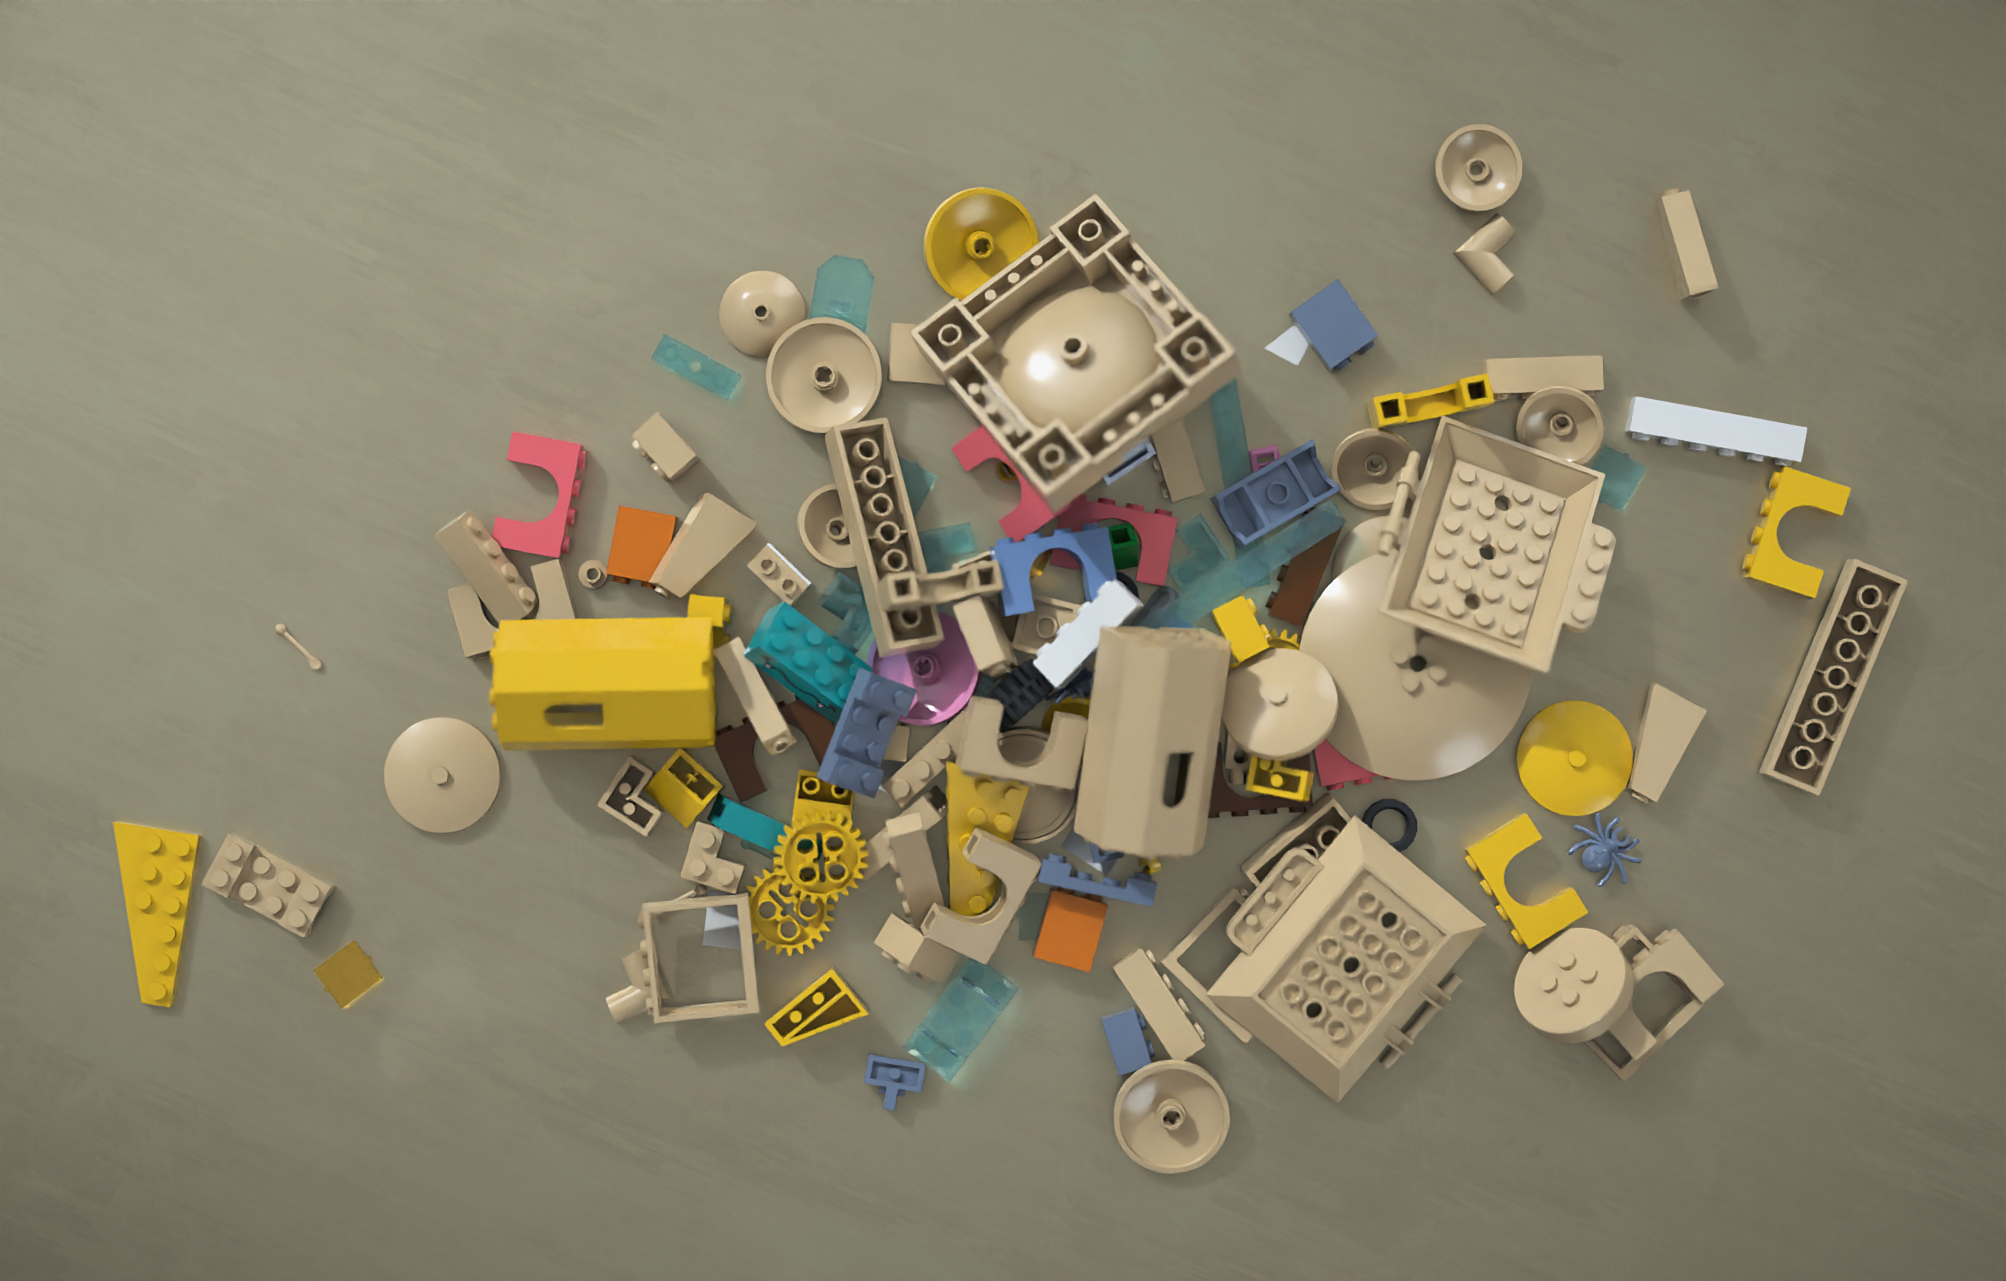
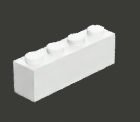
M1113 580L1112 582L1107 581L1097 591L1099 596L1092 603L1088 601L1082 605L1076 613L1078 617L1071 624L1069 622L1065 623L1057 631L1056 635L1058 637L1051 644L1046 643L1037 651L1036 656L1038 658L1033 664L1056 688L1064 689L1097 655L1100 626L1125 627L1144 608V605L1121 581Z

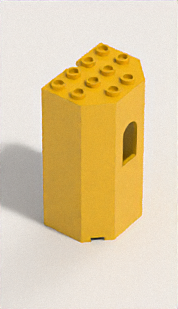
M712 617L500 621L499 631L493 634L494 647L490 649V663L494 665L493 688H490L489 700L490 706H495L496 712L492 714L493 731H498V740L504 751L715 747L718 705L716 674L714 671ZM602 703L603 712L544 713L549 706L554 704Z

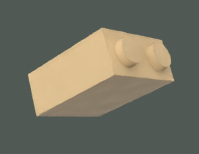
M977 595L953 606L978 671L990 677L1000 679L1008 676L1012 672L1011 669L1019 666L993 602L981 595Z

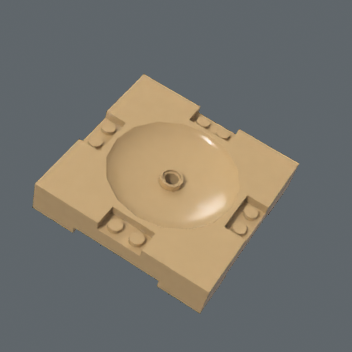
M1096 193L1051 226V234L969 296L962 301H959L956 297L910 332L921 355L966 409L976 417L1001 447L1005 456L1054 514L1125 461L1123 455L1168 421L1173 425L1242 373L1236 351L1201 312L1196 311L1136 243L1130 231ZM1079 349L1078 352L1070 354L1072 351Z

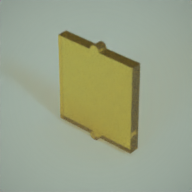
M355 940L313 970L325 986L324 991L332 995L341 1009L383 978L372 964L371 956H366Z

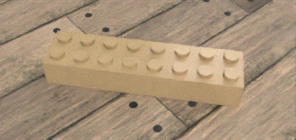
M888 417L833 426L826 433L824 439L879 656L882 658L934 648L944 640L936 605L882 612L877 583L883 577L890 574L913 571L918 574H928Z
M1855 558L1846 560L1761 765L1760 774L1807 794L1820 796L1908 580Z

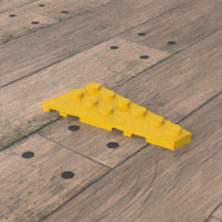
M946 761L948 909L964 916H978L989 911L1000 878L994 873L968 862L962 851L975 827L1011 843L1029 787L1019 784V780L1009 778L1008 782H1000L991 779V775L980 773V777L967 776L962 773L963 770H960L956 763Z
M115 821L113 826L141 1003L173 1007L201 835Z

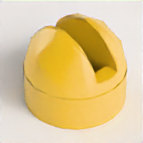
M1001 460L998 463L996 474L1001 481L1012 482L1017 478L1014 470L1006 462ZM1001 466H1005L1011 476L1010 478L1007 477Z
M1157 856L1152 860L1139 858L1138 865L1140 867L1146 865L1142 869L1146 874H1153L1163 869Z

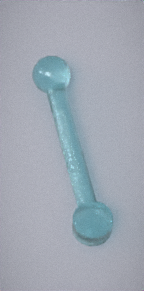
M745 839L741 841L743 849H751L772 860L774 857H777V855L752 844L750 841Z

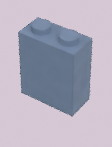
M1338 279L1289 314L1293 323L1328 372L1334 367L1337 371H1340L1352 362L1349 358L1357 351L1362 355L1375 346L1373 340L1378 334Z

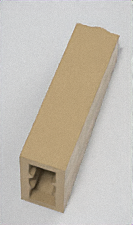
M1673 188L1663 191L1664 196L1660 197L1656 202L1679 301L1708 295L1719 287L1690 190L1681 192L1680 188Z
M701 493L649 580V583L656 586L654 591L666 599H670L671 596L682 598L756 527L757 523L711 493Z
M737 637L713 651L762 743L772 756L787 750L797 740L759 667L743 656L746 646L740 637Z
M1651 683L1648 687L1633 755L1631 775L1627 783V789L1633 791L1631 797L1644 804H1647L1648 801L1657 802L1707 712L1705 709L1657 683Z
M935 785L898 817L920 812L926 832L948 813V799L941 789ZM887 826L861 847L868 850V856L861 858L867 861L868 867L859 868L864 873V878L862 879L864 882L889 863V856L894 855L892 849H886L883 833L888 832Z

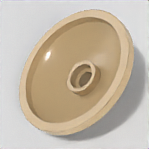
M1485 124L1468 125L1452 133L1440 147L1435 163L1436 179L1443 194L1458 207L1479 212L1497 208L1510 199L1520 184L1523 171L1521 154L1515 142L1502 130ZM1478 166L1481 169V175H1473L1471 168Z
M755 271L739 277L728 287L721 300L719 318L726 338L736 349L754 357H769L773 346L782 334L792 326L806 320V308L801 293L789 279L771 271ZM759 307L767 309L764 317L756 315V310Z
M1552 386L1537 391L1525 401L1517 418L1516 430L1519 443L1582 465L1595 455L1602 443L1604 420L1599 407L1585 393L1567 386ZM1564 417L1568 422L1562 424L1558 421V418Z
M1372 428L1355 432L1338 446L1332 461L1333 481L1340 486V494L1358 507L1369 510L1392 508L1398 490L1396 484L1401 468L1405 467L1409 453L1414 451V449L1403 437L1389 430ZM1378 458L1382 462L1375 464L1372 462V459ZM1418 463V466H1417V469H1416V471L1418 472V476H1419V463Z
M836 484L823 486L809 495L800 508L797 528L801 543L808 554L822 565L834 569L857 567ZM832 527L839 531L838 536L832 534Z

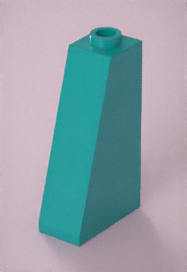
M721 793L717 795L707 817V820L716 827L774 852V846L782 845L778 841L777 836H787L784 826L791 827L789 824ZM816 837L818 851L817 858L819 861L823 852V847H821L822 841ZM801 839L797 846L801 849H809L813 842L809 839Z

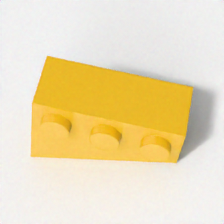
M832 967L770 1017L764 1025L783 1047L859 1017L866 1016L870 1011L838 971Z

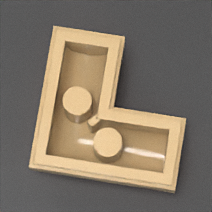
M1496 213L1453 253L1491 295L1496 293L1514 276L1495 253L1512 239L1516 232L1504 217Z
M641 950L620 959L632 986L606 997L608 1008L617 1024L647 1011L646 998H652L651 987H645L643 969H649L648 957L642 958ZM659 974L661 1000L664 1003L671 1000Z

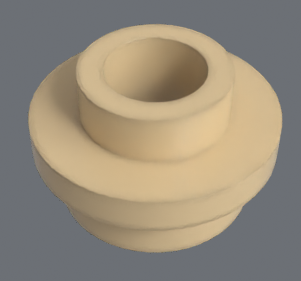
M586 561L579 569V580L585 587L597 589L603 586L607 580V568L600 561ZM590 569H596L598 572V576L594 580L588 578V571Z

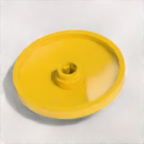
M986 187L966 189L945 200L930 218L924 236L926 265L935 282L945 292L962 301L1039 243L1038 232L1028 210L1011 195Z
M1571 700L1549 705L1528 721L1520 734L1515 758L1517 773L1522 786L1536 803L1557 814L1583 816L1604 809L1622 793L1631 775L1633 752L1626 730L1612 713L1590 702Z

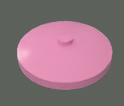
M937 611L944 640L934 648L880 658L875 639L871 645L867 664L874 669L872 673L917 690L907 717L900 715L898 719L902 722L919 726L944 723L968 706L970 696H974L978 689L981 672L977 669L959 621L943 612Z

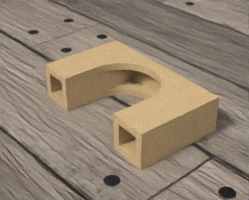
M556 559L531 566L539 596V609L534 620L578 619L562 560ZM470 584L446 590L465 657H473L474 662L490 658V649L494 647L493 634L498 632L499 628L489 619L483 601Z
M970 696L956 759V765L960 770H963L962 773L964 775L980 777V773L991 775V779L1000 782H1008L1010 778L1019 780V784L1028 787H1036L1038 783L1048 785L1047 789L1057 792H1064L1065 788L1074 790L1088 720L1081 715L1055 711L1048 743L1043 752L1027 762H1011L1000 755L997 747V735L1004 706L998 700Z
M975 827L962 853L968 862L990 871L1000 878L1001 894L997 903L984 914L964 916L934 902L920 928L925 937L986 965L990 957L993 958L996 955L1003 933H1007L1010 930L1017 908H1021L1025 903L1027 890L1031 883L1036 882L1039 878L1042 864L1036 855Z
M1669 929L1662 932L1655 939L1657 944L1649 951L1646 948L1635 955L1633 958L1634 963L1631 965L1633 991L1637 983L1644 976L1657 971L1670 972L1676 975L1702 1004L1725 985L1676 929H1673L1671 932ZM1631 996L1625 1012L1608 1031L1630 1057L1636 1061L1658 1041L1636 1017L1632 1007Z

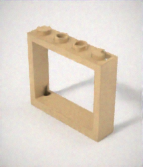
M1232 886L1161 960V963L1246 1044L1254 1035L1205 995L1208 991L1177 961L1234 900L1242 906L1250 897V894L1243 887L1237 890Z
M748 893L643 903V911L638 912L639 929H645L646 940H640L642 958L648 957L649 969H643L645 987H651L652 998H646L648 1015H653L654 1023L759 1012ZM737 905L746 1000L662 1008L653 913Z
M1623 925L1612 935L1613 941L1619 949L1631 938L1642 950L1646 948L1649 951L1654 946L1633 925L1628 927ZM1670 972L1665 973L1688 998L1651 1033L1658 1042L1635 1061L1628 1055L1618 1065L1594 1039L1584 1041L1590 1050L1624 1083L1708 1002L1707 1000L1703 1004L1699 1002L1680 979Z

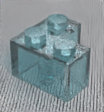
M1199 514L1175 530L1190 553V556L1167 570L1182 595L1232 563V560L1202 514Z
M971 522L917 532L928 574L950 571L949 557L976 552Z
M838 572L829 582L817 604L841 619L831 637L853 654H856L873 628L862 586Z

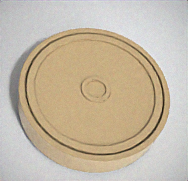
M1018 726L1010 728L1006 732H999L997 735L999 753L1003 758L1011 762L1023 763L1033 760L1045 749L1050 731L1032 726ZM1080 764L1074 790L1065 788L1064 792H1057L1047 789L1048 785L1038 783L1036 787H1029L1011 843H1040L1054 837L1066 828L1077 810L1082 772Z
M1589 928L1564 929L1534 946L1524 957L1515 978V1000L1523 1017L1541 1036L1559 1043L1584 1042L1603 1034L1621 1018L1632 996L1633 973L1625 955L1615 942L1605 934Z

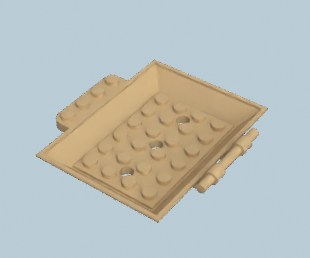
M1442 415L1422 479H1418V472L1416 471L1421 455L1412 451L1409 453L1405 467L1401 468L1396 484L1398 490L1390 515L1385 518L1381 530L1382 540L1378 553L1382 556H1389L1393 546L1398 551L1379 614L1547 674L1560 628L1575 633L1586 631L1592 624L1616 544L1615 536L1610 530L1591 523L1605 474ZM1409 497L1414 504L1406 529H1404L1401 516ZM1495 501H1504L1508 505V510H1499L1495 506ZM1487 549L1491 551L1494 559H1484L1480 555V550ZM1467 598L1474 599L1478 603L1479 608L1476 610L1469 609L1465 605L1464 600Z
M1354 815L1318 860L1302 848H1293L1287 851L1230 919L1226 927L1227 936L1242 951L1205 995L1336 1103H1339L1387 1044L1392 1048L1380 1063L1389 1070L1401 1054L1404 1056L1415 1043L1413 1041L1434 1014L1438 1010L1442 1011L1445 1005L1452 999L1450 995L1463 980L1453 973L1442 988L1438 987L1437 984L1487 925ZM1386 912H1393L1396 915V922L1391 927H1384L1381 924V918ZM1349 957L1358 959L1359 965L1354 972H1346L1343 968L1344 961ZM1426 999L1429 1002L1428 1005L1404 1033L1400 1031L1402 1026ZM1312 1002H1317L1321 1005V1012L1316 1017H1308L1306 1015V1007Z

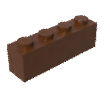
M1312 507L1310 512H1303L1298 527L1303 529L1299 539L1293 537L1287 553L1292 556L1288 565L1282 564L1276 578L1277 581H1280L1277 592L1271 591L1265 607L1269 608L1267 615L1298 628L1302 627L1345 519L1316 507Z

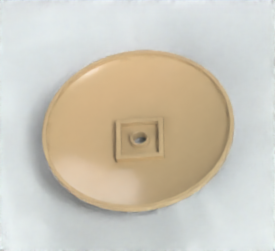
M1396 549L1391 550L1389 556L1375 554L1348 568L1324 590L1312 608L1303 629L1299 651L1312 656L1324 665L1333 678L1338 694V715L1326 740L1340 754L1354 764L1381 776L1402 780H1430L1458 773L1484 759L1497 748L1512 730L1527 699L1532 669L1379 614L1398 551ZM1467 598L1464 600L1465 605L1469 609L1476 610L1479 608L1478 603L1474 599ZM1415 655H1420L1425 659L1426 666L1421 672H1415L1410 668V660Z

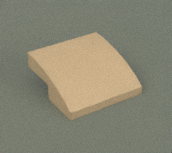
M891 323L887 381L947 386L921 355L910 334L919 324Z

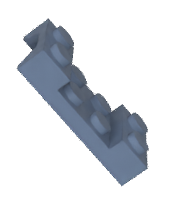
M1311 440L1210 498L1240 549L1334 495L1341 488L1327 476L1317 458L1315 443Z
M859 668L817 777L828 783L875 799L885 771L879 769L898 719L900 715L907 717L917 690Z
M1049 853L1048 858L1042 857L1040 874L1037 879L1040 883L1153 907L1157 883L1152 881L1150 874L1134 871L1133 876L1127 875L1125 886H1121V881L1118 879L1103 877L1101 882L1092 880V874L1075 870L1074 875H1069L1071 863L1066 862V856Z

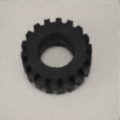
M1033 659L1025 660L983 697L998 700L1004 706L998 730L1000 733L1008 731L1054 689V685L1033 664Z

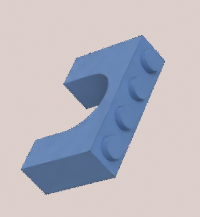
M1097 522L1081 525L1082 531L1071 533L1070 527L1053 530L1054 536L1043 538L1042 532L1025 535V541L1014 543L1013 537L996 540L997 546L989 547L991 560H998L1003 590L997 593L1001 616L1034 611L1029 572L1035 558L1048 549L1063 550L1077 561L1081 570L1086 601L1095 600L1099 596L1097 593L1098 589L1104 583L1117 580L1108 527L1099 528V523Z

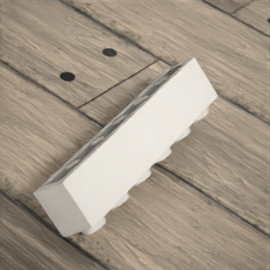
M1636 396L1631 398L1625 433L1633 434L1632 439L1649 441L1650 437L1661 439L1660 444L1678 447V442L1690 444L1689 449L1706 452L1707 448L1718 449L1717 454L1722 456L1735 457V453L1745 454L1746 460L1763 462L1764 458L1775 460L1774 465L1791 468L1792 463L1796 464L1802 461L1807 428Z

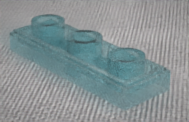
M666 334L663 335L651 357V360L726 400L729 399L741 377V374ZM699 362L701 364L700 370L692 371V363Z

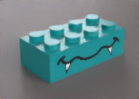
M785 601L766 612L743 653L745 658L832 723L838 721L859 668L870 672L874 670Z

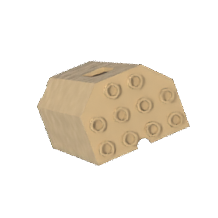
M1100 626L1074 832L1084 837V841L1098 845V849L1102 851L1112 852L1116 850L1135 854L1139 858L1148 860L1155 859V856L1160 855L1168 859H1180L1181 855H1194L1204 847L1231 641L1203 628L1160 627V629H1150L1146 627ZM1168 752H1181L1174 807L1167 808L1162 801Z

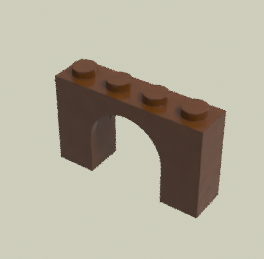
M794 695L796 701L785 705L784 700L778 702L777 704L787 723L798 728L806 736L819 766H821L835 731L834 724L796 695ZM748 716L741 719L744 725L735 729L728 725L717 730L715 749L740 803L768 791L754 758V746L759 735Z
M1218 742L1207 819L1220 818L1219 812L1231 811V817L1249 816L1248 810L1260 809V815L1278 814L1277 808L1289 807V813L1306 812V806H1313L1312 787L1309 801L1271 794L1248 798L1235 793L1228 786L1224 778L1221 742ZM1309 752L1293 759H1287L1286 767L1311 772Z

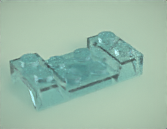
M969 957L924 1020L905 1043L903 1049L925 1062L950 1083L1019 990V987L988 964L985 965Z

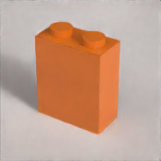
M619 505L606 574L613 576L612 581L629 584L630 579L641 581V587L655 589L656 586L649 583V580L675 538L678 517Z
M1059 886L1057 890L1050 888L1032 956L1090 972L1108 905L1102 902V896L1086 892L1085 897L1074 895L1075 890Z

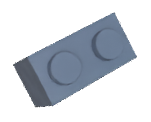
M1133 1007L1101 1017L1119 1076L1139 1070L1152 1063L1150 1058L1156 1056L1151 1040L1145 1041L1141 1031L1147 1029L1142 1012L1136 1014Z

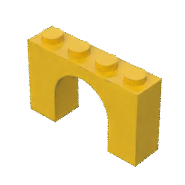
M1486 373L1462 378L1455 383L1409 394H1403L1401 391L1373 397L1367 403L1371 427L1388 429L1439 418L1442 415L1449 416L1486 408L1495 401L1489 374Z
M1784 466L1779 468L1778 472L1774 471L1771 476L1769 488H1772L1769 499H1765L1761 506L1760 515L1763 516L1760 527L1756 526L1753 531L1751 542L1754 543L1751 554L1747 553L1743 561L1742 570H1745L1743 578L1806 599H1815L1824 571L1787 557L1779 547L1777 527L1783 515L1794 507L1809 508L1833 517L1842 516L1851 488Z
M1522 813L1465 848L1464 850L1468 856L1464 860L1473 873L1478 871L1483 881L1479 882L1480 886L1488 897L1493 895L1498 903L1495 910L1503 922L1506 920L1510 922L1514 929L1510 934L1519 947L1524 945L1525 948L1531 949L1589 912L1572 887L1565 888L1545 902L1535 906L1520 905L1510 897L1504 884V873L1507 864L1516 854L1542 839L1527 813Z

